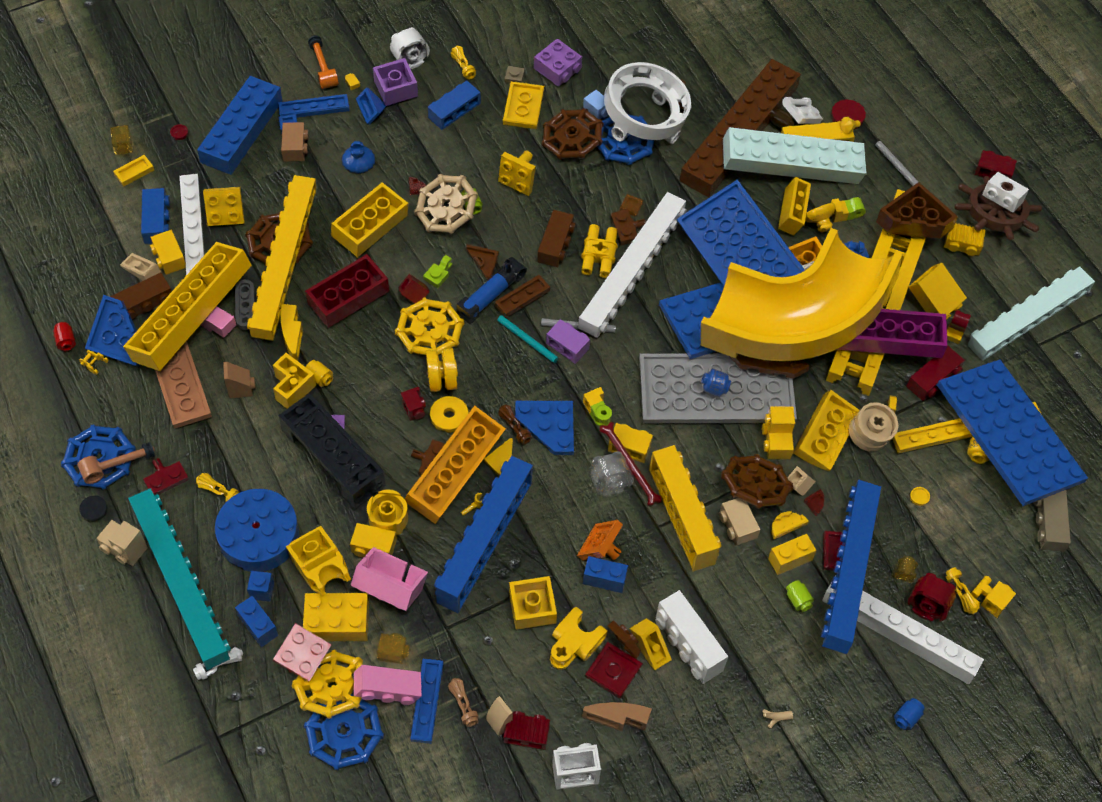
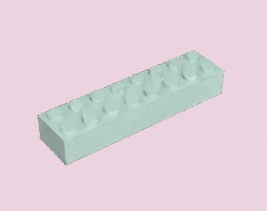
M729 127L723 137L724 169L859 184L866 175L864 143Z

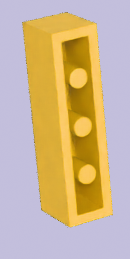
M841 121L782 127L781 131L782 134L854 142L855 138L853 131L844 133L841 130Z

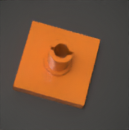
M618 520L595 524L577 556L581 560H588V556L601 558L605 557L606 554L612 560L618 558L621 550L613 544V541L623 524Z

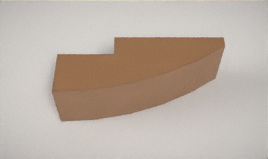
M599 703L585 706L582 718L619 731H623L625 724L645 731L652 708L630 703Z

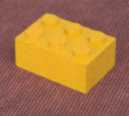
M305 593L303 628L325 641H368L369 599L367 593H326L323 596L319 593Z

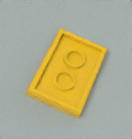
M511 82L503 125L537 129L544 86Z

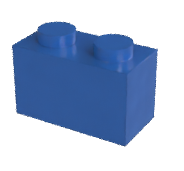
M588 556L583 584L622 593L628 565Z
M253 596L235 607L239 619L260 647H263L278 636L276 626Z

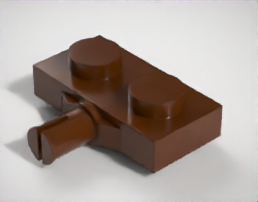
M628 209L611 213V219L614 227L617 229V236L621 246L632 243L637 236L636 228L644 226L646 223L645 219L634 221Z
M432 439L425 453L413 449L411 457L422 460V465L418 472L419 476L424 473L445 443Z
M614 620L607 625L615 637L624 645V649L633 658H637L641 652L636 645L639 643L637 638L623 624L619 626Z

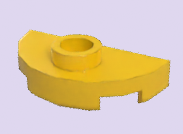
M792 511L779 514L772 524L771 533L773 539H777L807 525L809 520L804 515L792 513Z

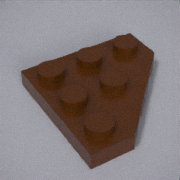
M738 354L736 358L730 357L740 369L748 370V368L759 370L760 373L771 375L779 373L792 379L809 370V365L803 359L771 361L751 358Z

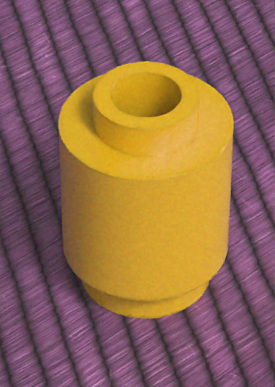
M312 360L306 365V368L314 373L315 381L320 387L328 386L332 382L333 372L320 361Z

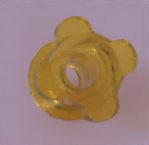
M904 556L898 560L899 569H897L894 577L912 583L914 578L917 577L915 569L918 567V563L914 558Z

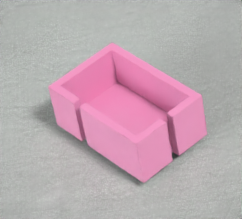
M373 547L356 566L351 586L375 596L379 600L390 603L396 608L407 611L422 592L428 572L411 564L406 581L403 582L408 563Z

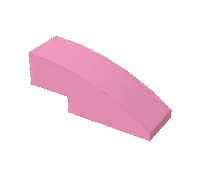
M216 306L201 323V326L210 332L212 330L224 338L236 326V322L232 315Z

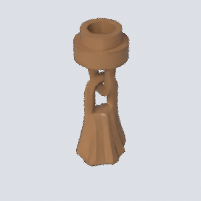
M454 678L448 685L449 691L456 698L464 714L461 717L463 724H466L467 727H472L478 723L479 716L477 711H472L469 707L463 680Z

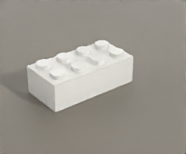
M679 590L660 601L655 619L656 624L667 633L670 644L676 646L680 651L681 659L690 665L693 676L697 680L700 679L704 684L722 673L728 655Z

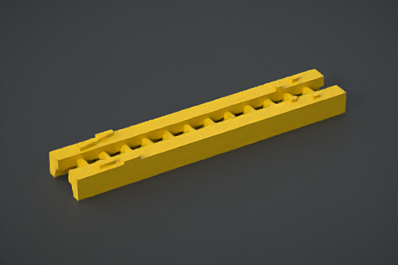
M897 189L894 199L905 191ZM882 229L871 259H886L893 256L896 250L890 247L906 251V253L903 252L897 281L885 305L886 309L900 310L926 237L903 235L911 238L908 239L896 234H889L886 230ZM837 350L826 381L830 383L836 382V379L841 381L845 372L848 375L859 377L860 380L857 387L862 388V394L869 396L885 353ZM849 358L863 362L865 363V366L862 367L848 362Z

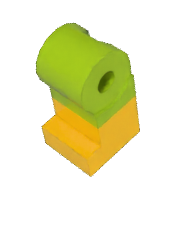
M859 197L840 201L838 198L831 201V203L835 204V211L831 215L833 223L859 218L866 213L863 202Z
M601 387L585 393L583 396V404L599 427L601 425L607 426L611 422L612 410L603 401L604 392Z

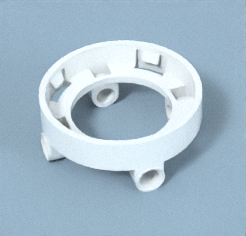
M637 62L620 67L612 75L604 92L605 108L615 123L611 133L617 141H623L631 134L647 140L665 139L670 144H673L679 138L681 128L691 108L690 94L684 83L669 70L651 63ZM633 75L647 76L648 78L633 77ZM630 87H649L654 89L652 99L656 104L663 105L668 101L671 115L668 120L661 124L647 125L631 118L622 108L621 99ZM678 102L682 103L684 113H680Z

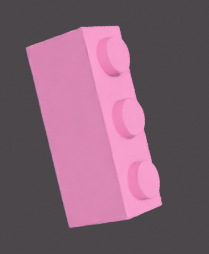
M361 665L354 671V696L362 697L363 700L381 699L385 703L398 701L403 705H411L422 696L421 672Z

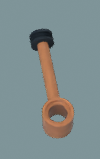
M148 442L147 444H142V449L103 462H99L95 456L85 457L78 462L77 466L86 484H93L103 478L104 473L102 470L143 456L146 459L151 458V456L153 458L155 457V450L151 443Z

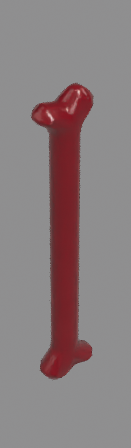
M610 422L607 426L601 425L599 431L608 436L648 496L647 505L652 506L655 502L660 503L662 496L652 490L614 433V422Z

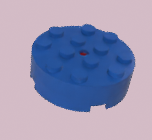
M250 489L236 494L223 505L216 518L215 534L221 552L229 563L243 568L244 571L263 572L280 566L289 558L286 546L299 538V526L295 511L285 497L268 489Z

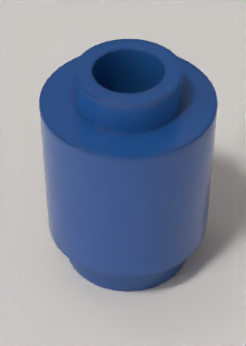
M915 698L907 700L894 715L896 725L903 730H911L923 716L925 707Z

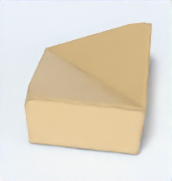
M798 466L787 477L793 483V489L802 496L816 482Z

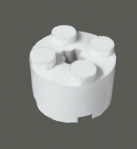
M415 28L405 29L393 34L391 37L390 50L397 60L405 58L410 69L419 67L424 63L423 59L426 56L428 57L430 52L429 46Z

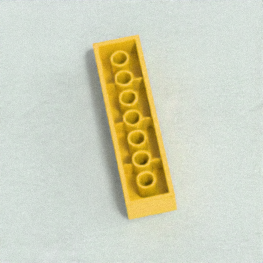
M216 242L123 346L131 360L161 371L252 266L244 250Z

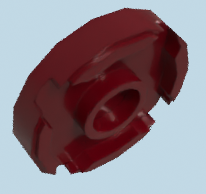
M846 99L835 103L831 115L833 122L841 121L843 117H849L854 121L859 120L860 126H862L865 121L866 111L860 103Z

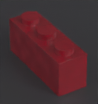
M947 346L943 357L932 358L910 377L906 387L922 401L928 397L932 398L938 392V381L961 373L965 360Z

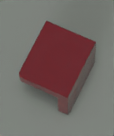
M410 273L398 287L401 295L413 303L419 302L430 292L426 284Z

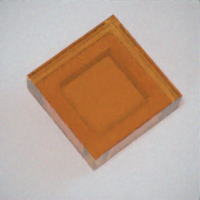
M627 194L620 206V211L628 209L630 215L636 217L643 205V200Z

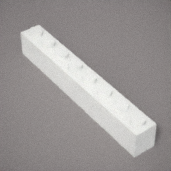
M831 584L822 599L825 603L828 602L830 593H833V589L830 588ZM862 590L858 622L963 682L971 683L984 660L983 658Z

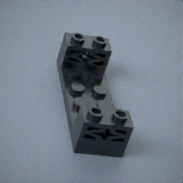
M310 393L278 415L282 431L293 443L299 440L341 485L342 496L354 509L386 486L384 471Z

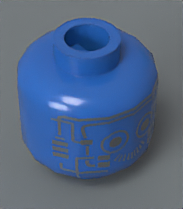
M711 369L708 373H704L701 383L704 384L703 389L705 392L720 397L728 392L731 380H729L728 374Z

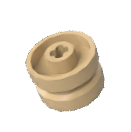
M869 403L863 406L850 421V438L860 449L868 452L878 451L896 435L899 426L897 416L887 405Z

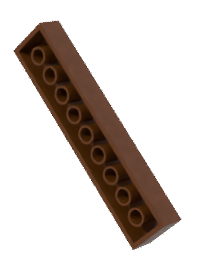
M771 59L681 168L680 182L710 198L731 171L724 169L723 137L729 127L763 131L770 123L773 111L775 109L780 110L783 107V99L791 97L798 88L801 74Z

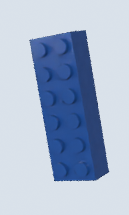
M249 76L197 149L200 163L232 175L279 107L278 102L283 101L281 88Z

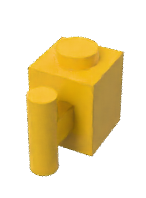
M984 576L971 594L975 598H978L981 594L984 595L986 598L980 606L998 618L1016 593L1010 586L1000 581L994 588H991L989 586L992 581L991 578Z

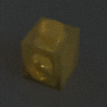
M381 633L377 649L378 660L403 664L404 657L408 658L410 645H407L406 637L398 633H392L391 635Z

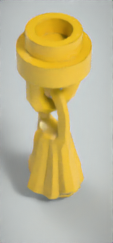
M461 46L452 48L451 57L463 68V76L467 79H473L476 76V69L474 66L468 65L463 48Z
M202 473L196 478L198 488L207 489L217 495L226 496L225 502L239 493L234 488L230 491L226 490L224 485L216 482L208 473ZM216 486L220 487V488H219V491H217V490L214 489V488H215Z
M956 567L949 569L946 572V579L949 583L955 582L956 592L961 599L963 610L968 614H975L980 608V602L972 596L967 586L959 581V578L963 575L961 571L957 570ZM964 588L966 593L962 595L960 590Z

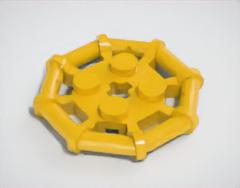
M424 297L419 302L407 308H402L398 326L395 329V335L403 342L408 349V353L426 355V350L435 349L438 355H440L444 348H452L459 345L461 330L465 322L451 306L452 303L449 301L430 300ZM428 307L438 308L441 310L440 312L431 311L428 309ZM423 308V310L419 311L417 315L412 314L417 310ZM448 313L453 321L448 322L445 315ZM407 320L412 322L410 328H405ZM433 326L435 329L427 331L426 327ZM449 329H454L452 336L448 335ZM411 335L415 338V341L411 342L407 336ZM440 341H442V342L445 341V342H446V343H444V344H442V345H440L439 347L436 348V345H438V344H437L438 342H440Z
M332 650L325 655L320 665H323L317 668L309 682L297 676L296 680L292 681V688L295 689L300 702V708L303 711L308 710L331 719L334 715L360 707L359 703L362 697L351 696L354 690L352 674L363 665V659ZM337 661L349 664V666L346 668L337 665ZM330 682H335L337 684L336 686L332 685L331 688L328 687V684ZM311 690L313 695L308 698L305 691ZM340 700H342V702L346 701L345 703H342V704H339V705H337V706H334V705H336V702H337V701H340ZM317 702H318V703H322V704H325V705H327V706H326V707H325V706H321V705H318V704H316V703H317Z

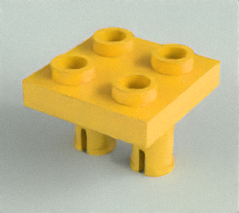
M524 151L517 158L504 152L501 155L498 182L529 196L532 193L536 166L529 163L533 157L532 153Z
M240 187L203 190L208 226L244 224Z

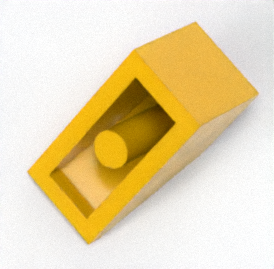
M646 618L629 628L639 641L636 645L654 670L672 660L658 625Z

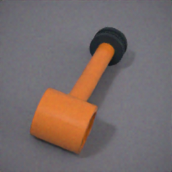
M317 35L311 36L308 39V44L312 50H315L322 70L318 72L321 89L338 86L339 82L335 69H328L323 56L321 37Z

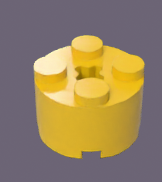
M382 490L369 499L367 504L369 525L395 531L396 535L401 534L408 523L407 502L401 494L394 490Z

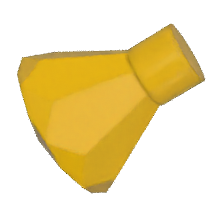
M843 117L840 124L841 130L844 133H850L854 128L860 127V121Z

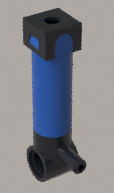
M514 257L506 259L501 270L469 298L465 296L457 303V314L471 325L479 318V313L512 283L519 282L525 276L527 268Z

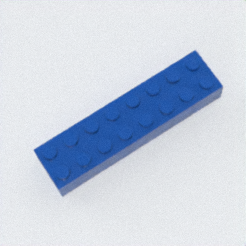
M511 456L508 462L505 461L501 467L502 473L499 478L496 477L494 479L490 494L486 493L484 496L483 506L480 510H476L472 525L466 527L462 542H458L455 546L453 558L447 560L443 575H439L435 581L434 587L436 588L437 604L458 614L532 484L533 465Z

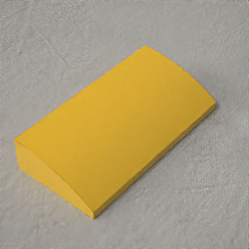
M829 390L821 398L793 454L818 468L830 471L849 436L850 421L860 410L834 391Z

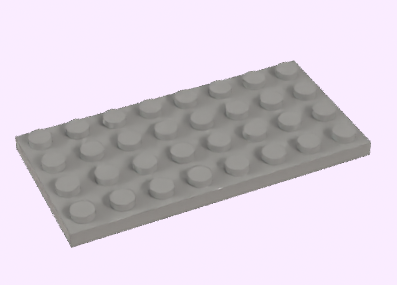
M640 354L639 356L643 423H765V414H768L770 406L794 407L796 423L793 379L787 378L784 374L775 373L771 375L760 373L759 370L748 368V370L740 369L725 354H706L690 359L687 354ZM711 369L728 374L729 380H731L728 392L720 397L705 392L703 389L704 384L701 383L704 373H708Z

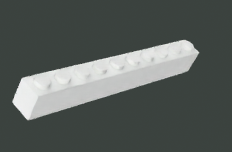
M669 192L665 194L579 317V329L596 338L599 337L601 332L604 333L609 325L608 322L610 319L613 320L615 318L618 307L624 305L627 294L633 292L636 281L642 279L645 268L650 267L654 255L657 256L661 250V245L668 241L671 230L674 231L678 225L677 218L686 213L685 200Z

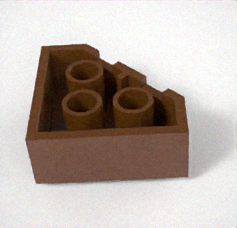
M918 182L882 207L876 222L889 234L940 239L953 230L958 216Z

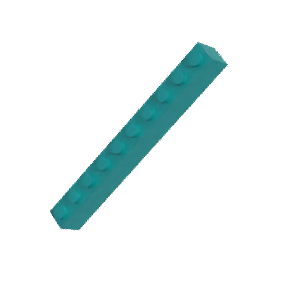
M150 488L129 497L128 499L206 670L230 660L228 652L231 651L227 640H222L220 637L223 631L219 623L214 624L212 620L215 614L211 606L206 607L204 603L207 597L203 589L198 590L196 586L200 584L195 572L191 574L189 571L192 565L188 557L183 558L181 554L185 552L180 540L176 542L174 539L177 536L173 525L168 526L167 521L170 519L166 510L161 511L159 507L163 505L159 495H154Z

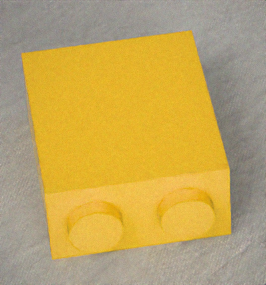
M943 263L931 266L908 286L925 312L946 314V320L951 316L950 313L963 306L962 302L967 299Z

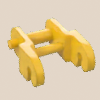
M87 350L88 354L86 357L79 359L80 364L85 365L88 371L97 375L99 373L98 370H94L91 365L96 360H101L105 363H108L109 360L106 357L104 358L99 352L95 354L94 351ZM90 357H93L94 359L90 363L87 362Z

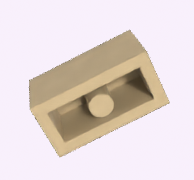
M740 498L722 503L719 517L721 522L725 523L728 528L727 534L730 540H733L737 546L757 539L760 528L748 503Z

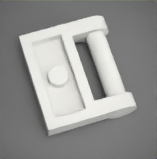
M785 97L783 99V106L798 124H820L823 120L818 109L811 105L812 101L810 98L793 99L792 97Z

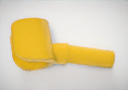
M477 493L474 502L461 511L463 516L472 509L483 506L482 501H479L482 493Z

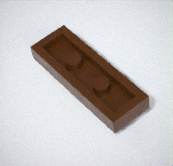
M538 275L495 301V307L507 318L548 293L550 286Z

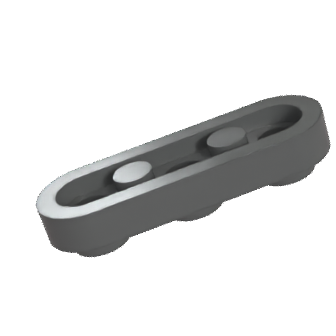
M246 279L240 280L235 286L236 324L241 330H249L247 329V323L244 322L252 318V306L255 302L254 285L250 280Z

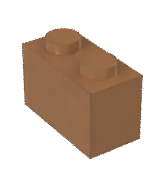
M304 122L283 123L281 147L283 161H305V154H308V144L305 143V140L309 139L308 129L305 130Z

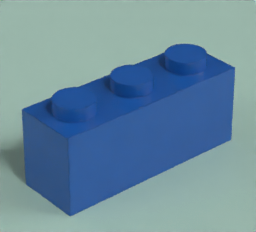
M465 81L457 85L449 93L444 94L436 102H432L428 106V118L443 130L481 104V92L471 83Z
M164 188L142 189L141 234L144 244H153L152 236L170 230L169 224H167V221L170 220V212L167 210V206H170V197L166 195Z

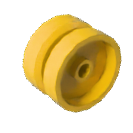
M444 348L441 351L442 361H439L438 352L435 349L426 350L430 392L441 390V379H444L447 390L457 389L458 372L453 348Z

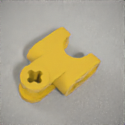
M574 607L552 634L558 640L551 649L550 657L551 665L556 669L562 670L567 668L577 656L586 661L606 639L608 630L603 626H598L591 632H584L578 627L583 613L578 607Z

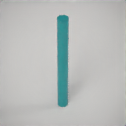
M499 316L497 319L499 323L553 363L557 362L559 357L504 316Z

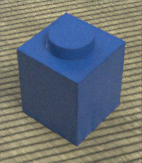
M251 571L247 587L249 597L253 596L255 600L270 602L274 587L272 573Z

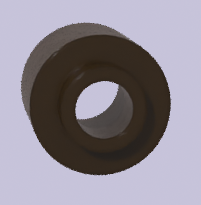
M775 109L770 117L772 124L781 129L782 127L795 126L797 123L790 113L782 109Z

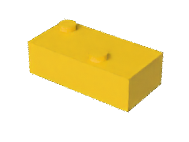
M382 182L331 223V236L356 257H359L408 216V202Z

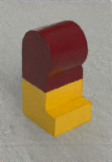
M958 309L955 311L947 328V340L956 344L960 343L970 320V314H965Z

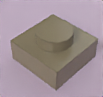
M508 66L505 83H522L525 68Z

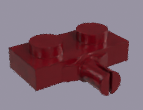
M156 458L157 462L155 459L152 461L157 471L143 478L147 488H151L154 495H159L189 480L180 461L164 467L160 458Z

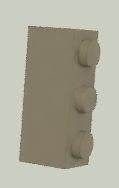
M1066 490L1035 501V506L1038 507L1036 523L1039 524L1037 540L1040 542L1041 550L1065 552L1071 544Z

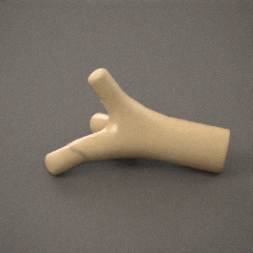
M763 710V716L772 719L768 725L769 728H772L778 721L793 719L792 711L771 712Z

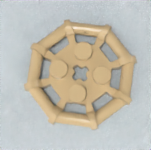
M439 174L435 180L424 188H420L414 214L418 216L429 233L435 231L453 234L457 228L468 220L473 219L478 192L474 191L466 180V176ZM446 183H456L455 187H451L450 185H446ZM437 186H441V188H439L433 194L430 193V191H432ZM462 188L467 192L464 196L460 193ZM426 197L428 198V207H424ZM450 201L448 207L443 206L445 202ZM468 202L467 209L464 210L463 205ZM431 213L434 218L429 221L426 216L427 214ZM445 221L447 225H438V223Z

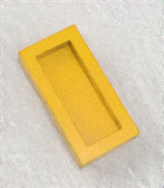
M142 155L113 172L124 187L154 171V167L147 157Z

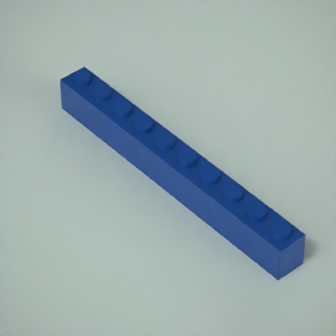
M858 480L856 486H852L849 492L851 501H848L846 507L848 515L845 516L843 527L846 528L842 531L840 542H843V544L839 546L837 557L840 559L834 567V572L837 574L831 582L830 588L833 589V593H830L827 602L830 605V609H827L824 617L827 625L823 626L821 637L824 638L822 647L844 654L848 653L854 640L881 486Z

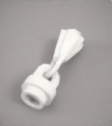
M234 647L228 652L230 660L222 664L242 661L243 651ZM199 663L193 668L197 680H205L208 678L207 676L215 673L220 665L206 672L204 663Z

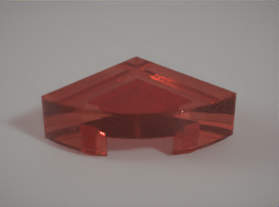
M409 177L410 195L420 194V188H424L426 184L419 181L418 178Z
M821 489L804 500L815 516L822 511L824 506V494Z

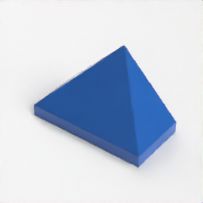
M367 87L356 98L365 121L369 125L386 107L385 103Z

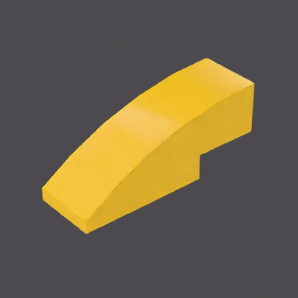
M282 304L281 327L285 345L289 355L298 361L303 328L301 321H298L297 305Z

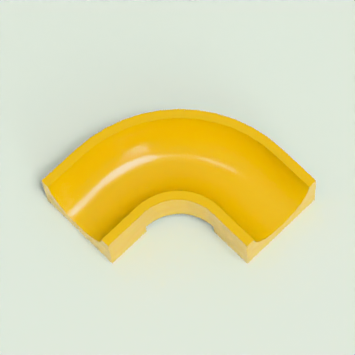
M830 228L814 263L797 275L774 277L731 262L728 267L723 292L710 318L703 317L701 321V346L733 358L741 354L751 358L771 361L808 359L836 350L860 335L874 321L882 307L886 305L899 275L903 252L896 250L893 256L886 259L867 258L847 248L840 240L838 230Z

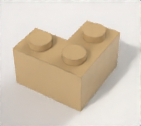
M111 520L96 538L100 545L99 549L107 555L111 553L120 563L124 565L128 563L132 567L148 548L141 531L125 521L120 525Z

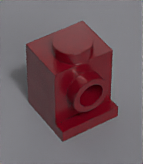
M419 386L401 392V401L409 420L423 418L425 416L424 408L426 404L424 398L420 395Z

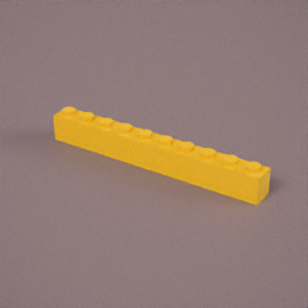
M294 175L292 182H289V194L284 198V211L280 212V224L275 228L276 238L275 241L271 242L270 246L271 255L267 256L266 271L262 272L261 276L262 285L257 289L258 299L252 306L253 316L248 319L247 329H250L251 337L274 340L281 316V306L285 302L317 190L315 178Z

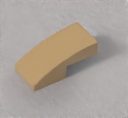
M500 696L493 702L486 717V721L498 736L505 732L506 724L513 720V712Z

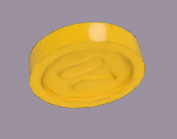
M916 487L911 491L910 499L915 505L924 506L930 500V493L923 487Z

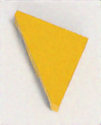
M509 438L484 458V462L498 476L502 473L501 467L505 461L508 462L512 456V438Z

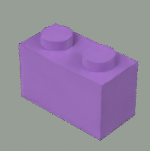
M561 319L546 334V344L575 364L589 350L590 339L582 332L580 333L570 323H565Z

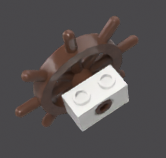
M997 172L991 179L989 176H985L983 178L984 184L975 189L963 183L958 185V189L970 197L968 203H957L954 208L955 210L969 211L972 218L978 222L974 227L976 231L986 227L994 231L1005 232L1007 239L1010 241L1014 239L1012 231L1018 230L1022 226L1033 232L1039 231V226L1028 221L1027 218L1030 212H1040L1042 206L1028 204L1025 197L1029 189Z

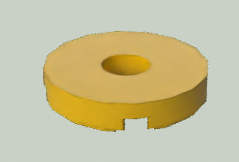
M453 396L438 399L430 410L431 422L435 428L448 433L455 432L468 415L467 405L461 399ZM451 411L454 413V416L448 418L444 414Z

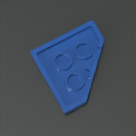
M103 295L85 349L99 352L105 356L139 367L140 364L133 362L123 347L137 331L123 301Z
M515 401V417L520 422V425L528 429L536 440L547 446L553 455H574L573 401Z

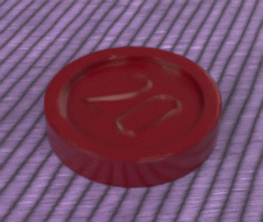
M182 124L173 126L170 130L171 137L175 140L185 139L188 136L187 127Z

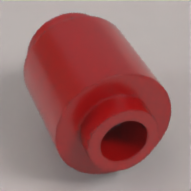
M67 322L57 323L53 330L56 346L59 350L69 351L76 345L72 327Z

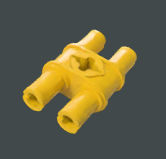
M592 224L589 226L588 236L584 240V251L581 254L583 259L581 272L584 275H591L594 262L601 263L599 275L602 278H607L616 260L615 252L618 248L616 243L617 229L614 227L607 228L605 240L598 239L600 227Z

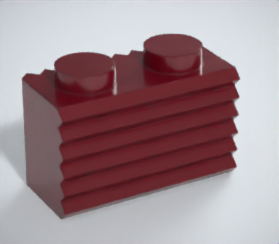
M983 150L975 175L982 176V178L989 176L991 179L999 172L1011 179L1017 160L1012 159L1010 156H1001L993 151Z
M514 711L513 720L507 723L505 727L504 743L546 750L550 720L546 719L543 715H534L532 717L525 716L523 712Z

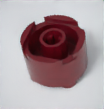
M927 573L917 580L908 599V604L910 605L911 603L913 606L912 611L925 620L933 621L935 618L943 621L946 619L955 601L956 587L937 578L933 573Z

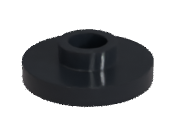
M89 496L81 502L79 507L80 514L88 521H97L106 514L107 504L100 496Z

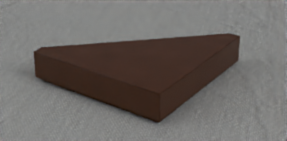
M467 244V252L485 278L489 280L493 276L499 251Z

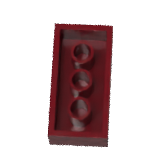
M366 254L305 290L308 305L329 328L389 292V281L386 275Z

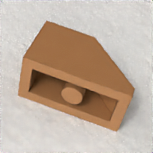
M223 362L224 380L229 398L253 396L252 389L256 388L255 377H251L250 370L229 362Z

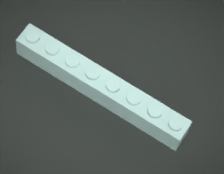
M1081 267L1069 270L1064 277L1055 279L1048 287L1044 286L1036 295H1030L1022 304L1018 303L1013 306L1008 313L1003 312L994 322L989 321L980 331L978 329L970 335L969 348L982 361L1087 294L1095 281Z

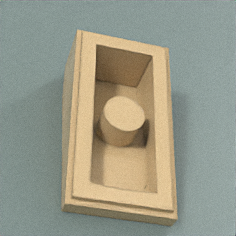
M131 253L120 264L123 269L142 281L161 272L156 263L134 253Z

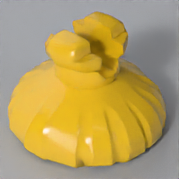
M828 203L808 211L805 221L817 223L818 231L821 233L828 231L833 225L829 218L835 211V204Z

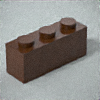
M557 210L552 211L538 250V263L558 268L560 261H564L566 255L565 247H569L571 241L570 233H574L576 227L573 214Z
M160 272L110 297L123 301L131 319H134L136 316L149 312L159 306L172 290Z

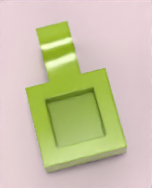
M445 255L439 266L434 263L423 275V279L439 288L449 277L447 270L452 266L450 262L452 258Z

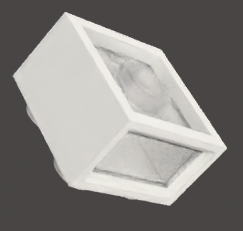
M584 743L575 748L562 746L557 748V750H553L552 765L556 790L599 784L601 767L597 745Z

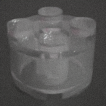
M617 451L605 456H596L592 459L589 474L598 494L602 493L605 497L615 496L624 492V487L627 485L630 487L633 484L634 477L626 458L621 452Z

